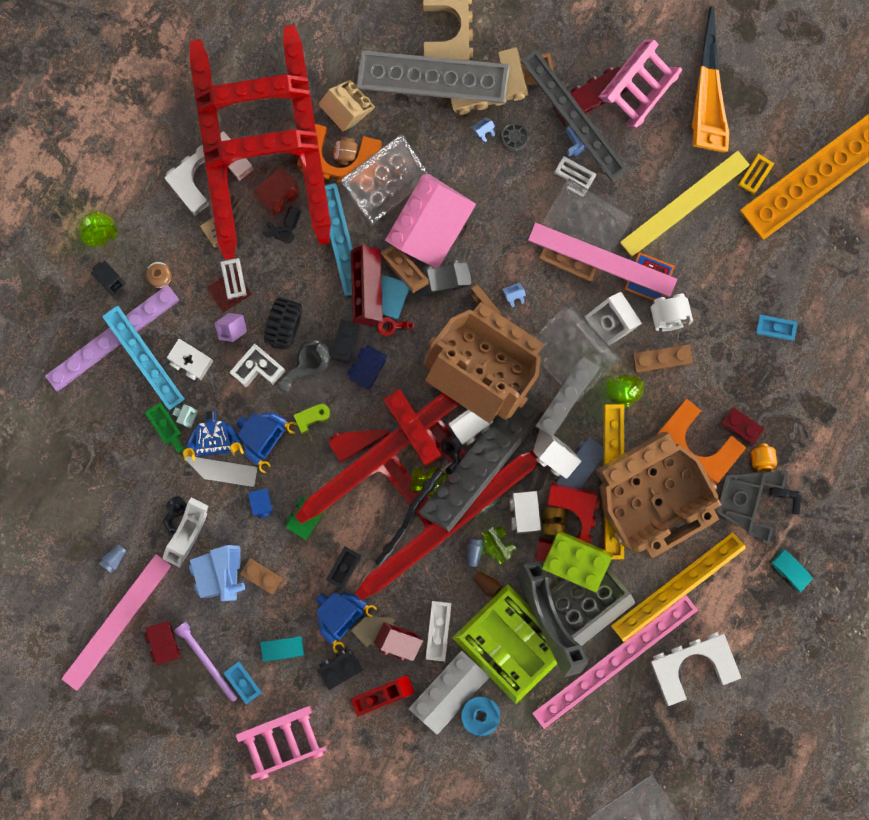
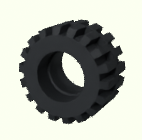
M278 297L275 300L264 330L265 343L288 349L291 346L302 315L301 303Z

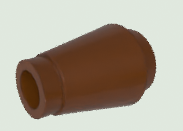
M478 571L473 578V581L481 590L492 598L502 588V585L499 584L500 581L481 571Z

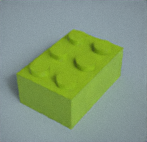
M558 530L542 569L597 593L612 559V553Z

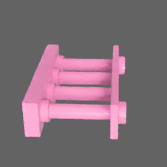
M654 39L643 40L598 96L603 102L613 103L615 101L630 117L625 123L629 127L637 128L644 122L645 116L669 86L679 78V74L682 71L680 67L671 66L669 68L658 57L655 49L659 44ZM648 58L664 73L659 82L643 67ZM637 72L653 88L647 97L632 82V78ZM625 87L641 102L636 111L620 96L621 91Z
M310 706L236 734L238 742L243 741L247 745L257 773L251 775L252 779L257 778L260 781L269 777L268 773L310 756L316 759L324 755L323 751L327 750L326 746L319 748L308 720L310 718L309 714L313 713ZM296 719L301 722L312 750L303 755L299 752L290 728L291 721ZM280 726V729H283L293 755V759L282 762L272 736V729ZM262 734V737H265L275 766L265 770L253 741L255 740L254 736Z

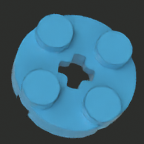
M474 697L462 709V723L466 730L474 735H489L495 731L500 722V710L493 700L487 697ZM477 711L486 713L483 722L480 719H475Z

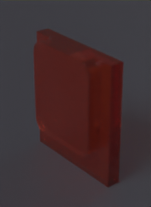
M234 269L238 292H242L238 272ZM228 273L230 291L233 294L234 288L231 273ZM223 277L207 287L223 313L252 295L245 284L247 296L228 300Z

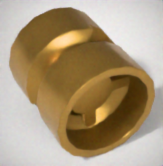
M543 508L542 519L545 520V523L542 524L541 535L556 536L558 530L566 533L567 525L564 524V521L567 520L568 509Z

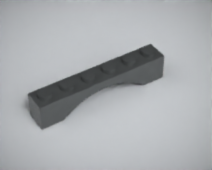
M541 561L523 565L517 575V579L563 677L581 673L587 665L588 659L581 645L569 635L558 617L550 592L549 579L545 570L542 569Z

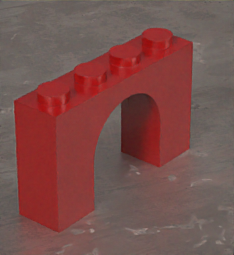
M398 389L384 398L386 408L402 428L424 468L426 469L441 459L440 451L402 391Z
M551 482L547 505L575 512L582 523L581 530L576 538L591 544L592 535H589L590 527L594 528L596 517L593 516L594 509L598 510L600 504L597 492ZM539 537L535 556L536 561H545L554 540Z

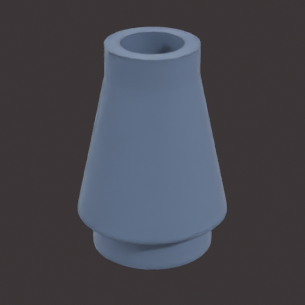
M468 538V542H466L467 566L478 567L485 546L482 539Z
M118 544L101 558L99 565L111 574L113 570L116 571L127 551Z

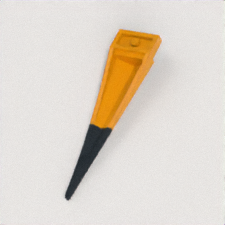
M711 6L707 20L692 121V146L725 153L728 152L729 129L718 67L714 6Z

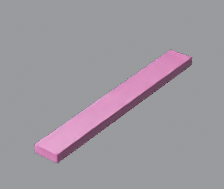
M536 222L528 239L529 242L667 297H671L677 279Z
M157 554L153 557L62 677L64 682L76 691L79 690L172 567L171 564Z

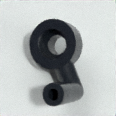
M448 435L441 441V448L444 453L450 455L453 459V462L445 469L446 473L451 475L461 461L458 453L461 449V442L457 437Z
M785 486L784 489L778 487L769 488V496L793 498L792 514L800 515L802 494L799 491L785 489Z
M180 496L173 497L167 502L169 512L163 519V524L169 535L176 533L171 523L173 518L183 515L186 510L187 504Z

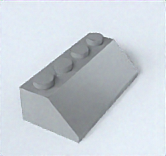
M461 650L409 707V710L438 735L490 677Z

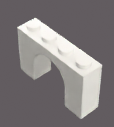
M224 131L221 133L222 141L231 140ZM203 145L196 149L194 155L185 157L181 161L180 166L170 169L166 173L167 176L164 177L169 186L194 216L209 206L206 198L194 184L195 171L205 162ZM246 158L240 159L228 167L238 181L254 170Z
M718 632L708 635V639L701 642L700 639L689 642L690 646L684 649L682 646L671 649V654L664 655L663 652L653 656L654 660L650 661L666 706L687 699L679 680L678 671L682 661L690 655L700 654L708 658L713 664L721 685L741 679L724 634L719 635Z

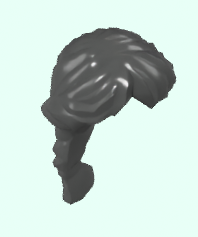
M317 339L304 341L298 351V364L286 373L284 379L278 384V388L283 392H287L292 387L291 381L293 379L324 371L330 360V351L326 344Z

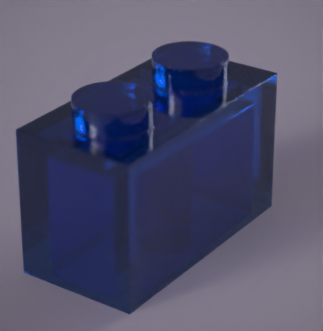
M366 345L365 349H360L357 358H359L356 365L352 364L347 374L350 375L349 381L370 391L388 357L386 354Z

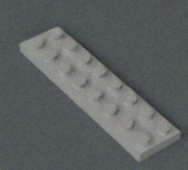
M362 51L357 88L505 104L510 66L509 64Z

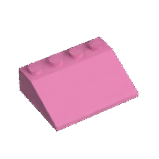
M423 174L385 241L424 263L438 268L445 259L476 203L430 174Z

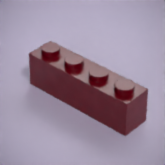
M619 66L615 69L611 67L604 71V75L599 78L595 76L587 81L588 84L582 87L581 85L576 86L571 90V96L585 114L607 103L603 102L598 96L620 70ZM625 87L620 95L629 91V89ZM553 106V109L557 114L558 118L560 119L561 123L563 124V126L568 125L566 121L563 119V117L560 115V113L557 111V109Z
M361 245L351 250L353 323L371 327L383 322L380 249Z

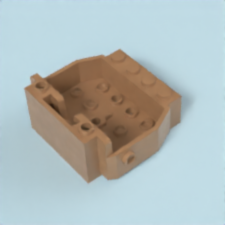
M480 302L474 311L468 310L452 317L437 338L433 336L427 346L430 348L424 358V366L430 372L425 381L489 424L496 415L505 420L511 418L517 408H522L528 400L526 395L539 377L541 359L539 353L545 344Z
M661 432L596 469L603 483L600 485L602 510L615 532L614 536L617 542L631 551L640 552V554L653 559L720 520L714 510L722 505L715 490L717 489L715 482L709 479L700 460L681 445L675 444L670 433ZM652 468L655 469L654 475H650V469ZM634 478H638L639 482L637 485L633 484ZM659 498L660 504L656 505L655 500ZM682 522L686 523L679 528L676 527L678 524Z

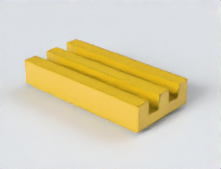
M758 153L738 186L754 196L775 163ZM760 159L762 163L754 173L749 183L746 185L744 183L745 180L747 179V177L755 167L756 163ZM765 163L768 164L769 166L763 173L762 177L760 178L754 189H752V183L764 167Z

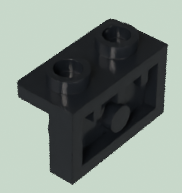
M344 649L336 654L337 658L330 662L327 659L319 664L320 669L317 672L329 690L363 671L351 650L347 652Z

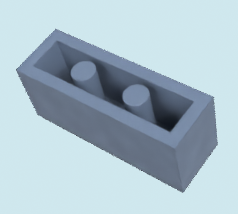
M590 437L587 440L583 439L577 446L579 452L576 454L581 463L567 479L562 475L556 476L554 478L557 481L556 483L582 488L602 460L603 447Z

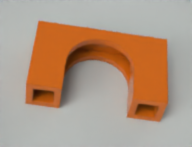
M315 124L324 179H337L338 183L345 185L352 183L360 189L371 188L382 148V141L363 136L357 159L347 167L336 168L329 165L322 156L328 133L327 127ZM298 158L297 168L304 174L301 161Z
M686 399L657 434L661 432L670 433L675 444L681 445L692 453L686 445L685 434L689 425L699 415L701 410ZM730 436L712 456L700 457L694 453L692 454L700 460L709 479H712L717 484L744 452L746 447L733 436Z

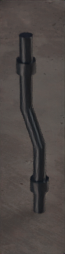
M437 468L430 479H426L423 483V488L409 506L402 526L391 541L385 544L382 549L383 552L375 561L378 566L382 565L389 555L392 556L396 550L395 547L408 531L416 509L429 491L432 492L436 487L435 483L443 474L440 468Z

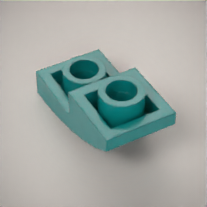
M784 549L771 562L782 577H786L798 592H802L813 580V577Z
M301 636L260 642L263 662L304 655Z

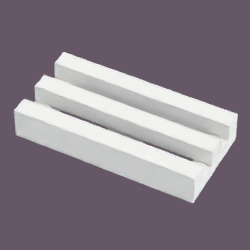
M563 156L554 174L586 192L596 177L594 172ZM564 162L590 176V179L563 165ZM560 169L568 172L569 174L577 177L578 179L584 181L587 184L585 185L581 183L580 181L560 171Z
M236 258L220 262L228 300L247 296L240 259ZM234 263L237 266L242 292H238L233 268ZM225 265H229L234 288L233 294L230 291Z

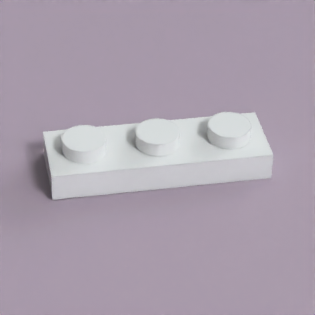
M432 601L426 651L427 660L445 662L451 603Z

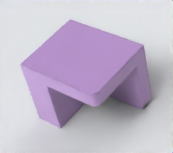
M228 313L214 323L219 340L234 342L247 332L245 320L241 314Z

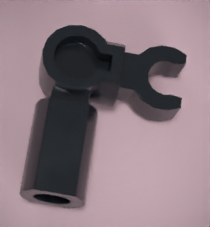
M290 206L283 223L284 228H276L272 223L266 222V226L271 227V232H263L262 234L267 238L274 236L275 239L281 240L286 244L291 243L294 239L292 231L296 228L301 210Z

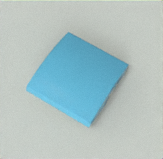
M381 275L383 315L398 320L409 288L401 280Z

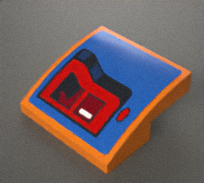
M639 252L636 263L669 276L672 275L675 267ZM630 281L627 282L625 290L653 301L663 297L660 293Z

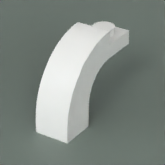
M192 497L190 498L182 521L173 538L166 546L163 555L164 560L180 568L202 529L207 517V505Z

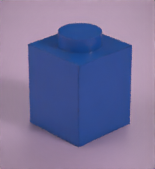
M266 488L249 492L253 516H258L259 519L269 517V513L273 512L269 490Z

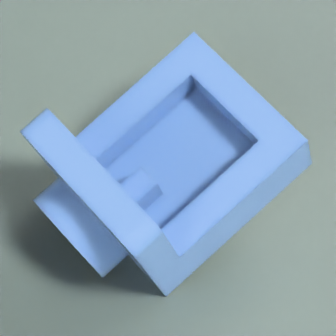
M567 127L566 134L574 144V146L568 149L567 155L569 157L573 154L577 156L584 151L583 148L585 146L572 129Z

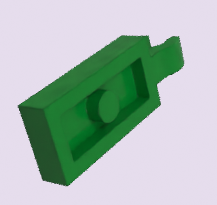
M160 402L147 410L145 414L166 445L171 442L178 453L184 451L185 448L178 439L182 433L164 405Z

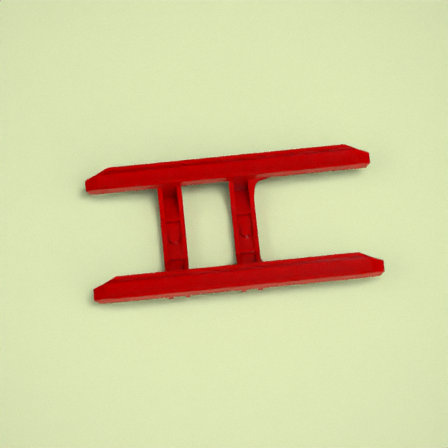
M294 24L284 26L283 48L288 73L284 75L213 86L209 58L201 39L190 41V66L217 243L225 260L235 257L237 244L227 169L231 164L240 159L262 155L290 153L299 157L304 173L312 229L319 244L329 243L331 220L303 46ZM266 98L292 99L296 129L225 141L221 140L218 110L235 103Z
M442 393L417 412L416 415L436 447L446 460L451 463L453 459L450 455L443 452L441 441L446 436L452 434L441 419L460 404ZM398 427L310 496L295 515L297 520L302 524L319 516L363 480L379 471L387 476L410 505L421 491V488L396 457V454L410 444L402 428ZM462 447L458 451L462 460L467 453ZM533 450L519 455L500 470L450 532L420 515L419 511L429 500L426 496L415 512L423 522L424 530L370 573L356 590L355 594L360 600H363L384 589L529 474L538 464L536 460L538 458Z

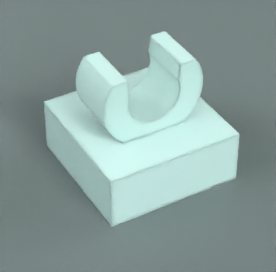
M184 404L182 410L175 407L172 415L178 417L176 422L191 429L198 411Z

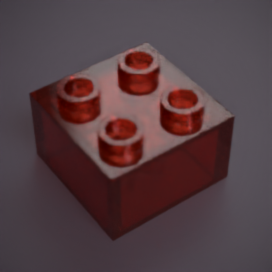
M280 167L253 193L257 202L273 216L274 214H280L288 201L292 202L298 197L299 188L297 182Z

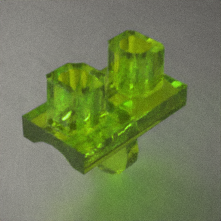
M438 467L429 469L427 474H424L421 468L414 469L411 474V492L421 491L423 483L426 479H430ZM443 473L435 483L436 487L432 492L429 491V497H432L448 477L447 473Z
M493 527L483 534L486 539L483 542L486 550L482 554L486 555L489 553L492 559L497 557L500 564L511 558V555L516 551L513 543L510 542L504 546L501 541L502 538L507 536L503 527L495 529Z

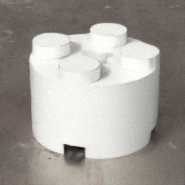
M684 294L674 295L670 299L665 297L657 298L654 300L655 304L651 306L656 331H659V328H662V331H672L683 328V323L688 322V325L693 322L689 301Z

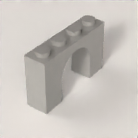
M585 357L580 360L536 427L552 437L558 431L568 416L569 411L590 384L600 367Z

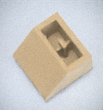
M351 80L329 89L318 104L342 131L355 126L375 108L370 99Z

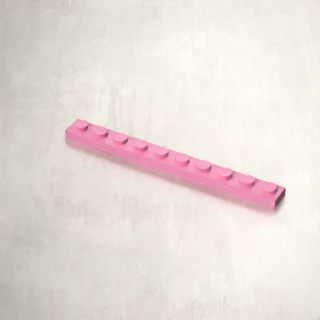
M685 595L532 714L543 729H545L698 611L697 608Z

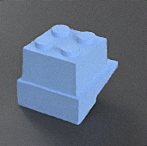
M226 545L210 550V553L190 560V573L195 577L196 584L194 587L200 598L220 595L221 602L237 600V592L245 590L243 582L237 584V570L240 569L241 558L240 546Z

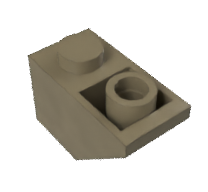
M365 617L351 631L367 648L370 645L373 648L376 645L374 641L383 622L394 625L395 620L394 618Z

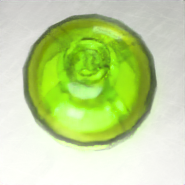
M101 211L88 213L81 219L78 226L81 242H86V245L89 247L104 246L107 244V240L112 238L113 241L118 235L114 219L108 213Z
M619 376L618 380H614V377L606 379L607 395L613 402L624 404V407H631V403L639 401L644 393V378L640 380L638 376Z

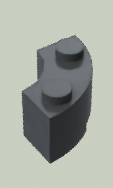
M459 260L448 262V265L433 268V266L422 268L421 272L428 278L429 284L418 291L419 296L441 294L440 291L452 289L454 291L472 285L468 263H459Z

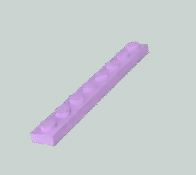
M167 285L128 313L126 317L138 332L180 300L169 285ZM108 328L45 375V377L58 392L120 346L121 342L111 328Z

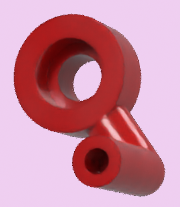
M383 317V322L376 324L377 332L382 336H391L395 333L396 329H413L414 327L413 322H395L390 317ZM384 323H387L388 328L386 330H384L382 327Z

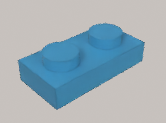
M759 315L756 334L794 341L798 322Z
M240 661L224 672V675L246 705L263 693Z

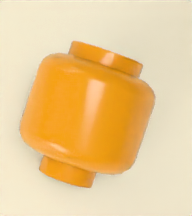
M758 444L757 448L751 451L752 467L758 472L773 471L777 466L776 450L768 446V444Z

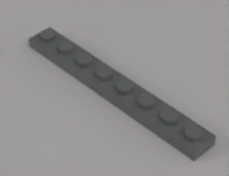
M534 50L521 60L522 65L612 182L626 172L627 168L540 53Z

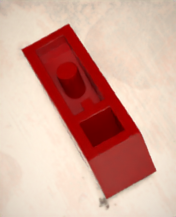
M388 429L344 432L343 434L338 432L330 437L331 441L328 443L340 463H343L387 437L390 432Z
M408 675L355 696L350 700L358 717L410 696L415 691Z

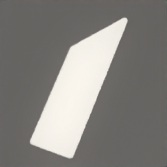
M191 456L186 457V461L204 479L251 487L255 485L257 467L195 457V461H192Z

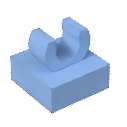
M487 117L471 126L473 133L485 142L487 141L485 133L489 132L492 136H495V132L492 129L495 125Z
M521 283L502 289L505 298L512 307H515L514 300L518 298L524 304L523 297L526 294Z

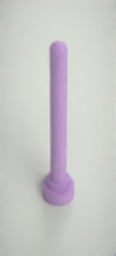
M187 622L174 630L175 634L185 639L229 700L232 702L236 701V694L190 634V626Z

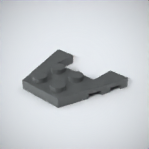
M788 471L727 474L720 497L722 505L718 507L717 513L769 545L773 527L756 523L754 519L763 485L766 484L784 489Z

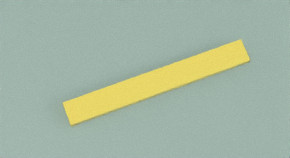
M739 151L735 152L620 242L621 246L632 258L743 172L750 164Z

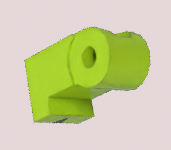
M318 404L294 415L301 434L309 432L308 426L317 422H326L330 418V410L327 405Z

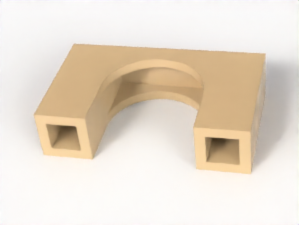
M423 0L424 11L450 12L457 17L461 25L457 36L449 41L424 42V56L458 60L473 59V47L469 48V41H473V29H469V23H472V11H469V4H472V0Z
M517 47L498 52L501 64H509L510 66L505 103L512 99L514 101L524 99L529 94ZM451 98L453 110L456 114L459 113V115L468 114L473 109L484 110L488 108V105L504 104Z

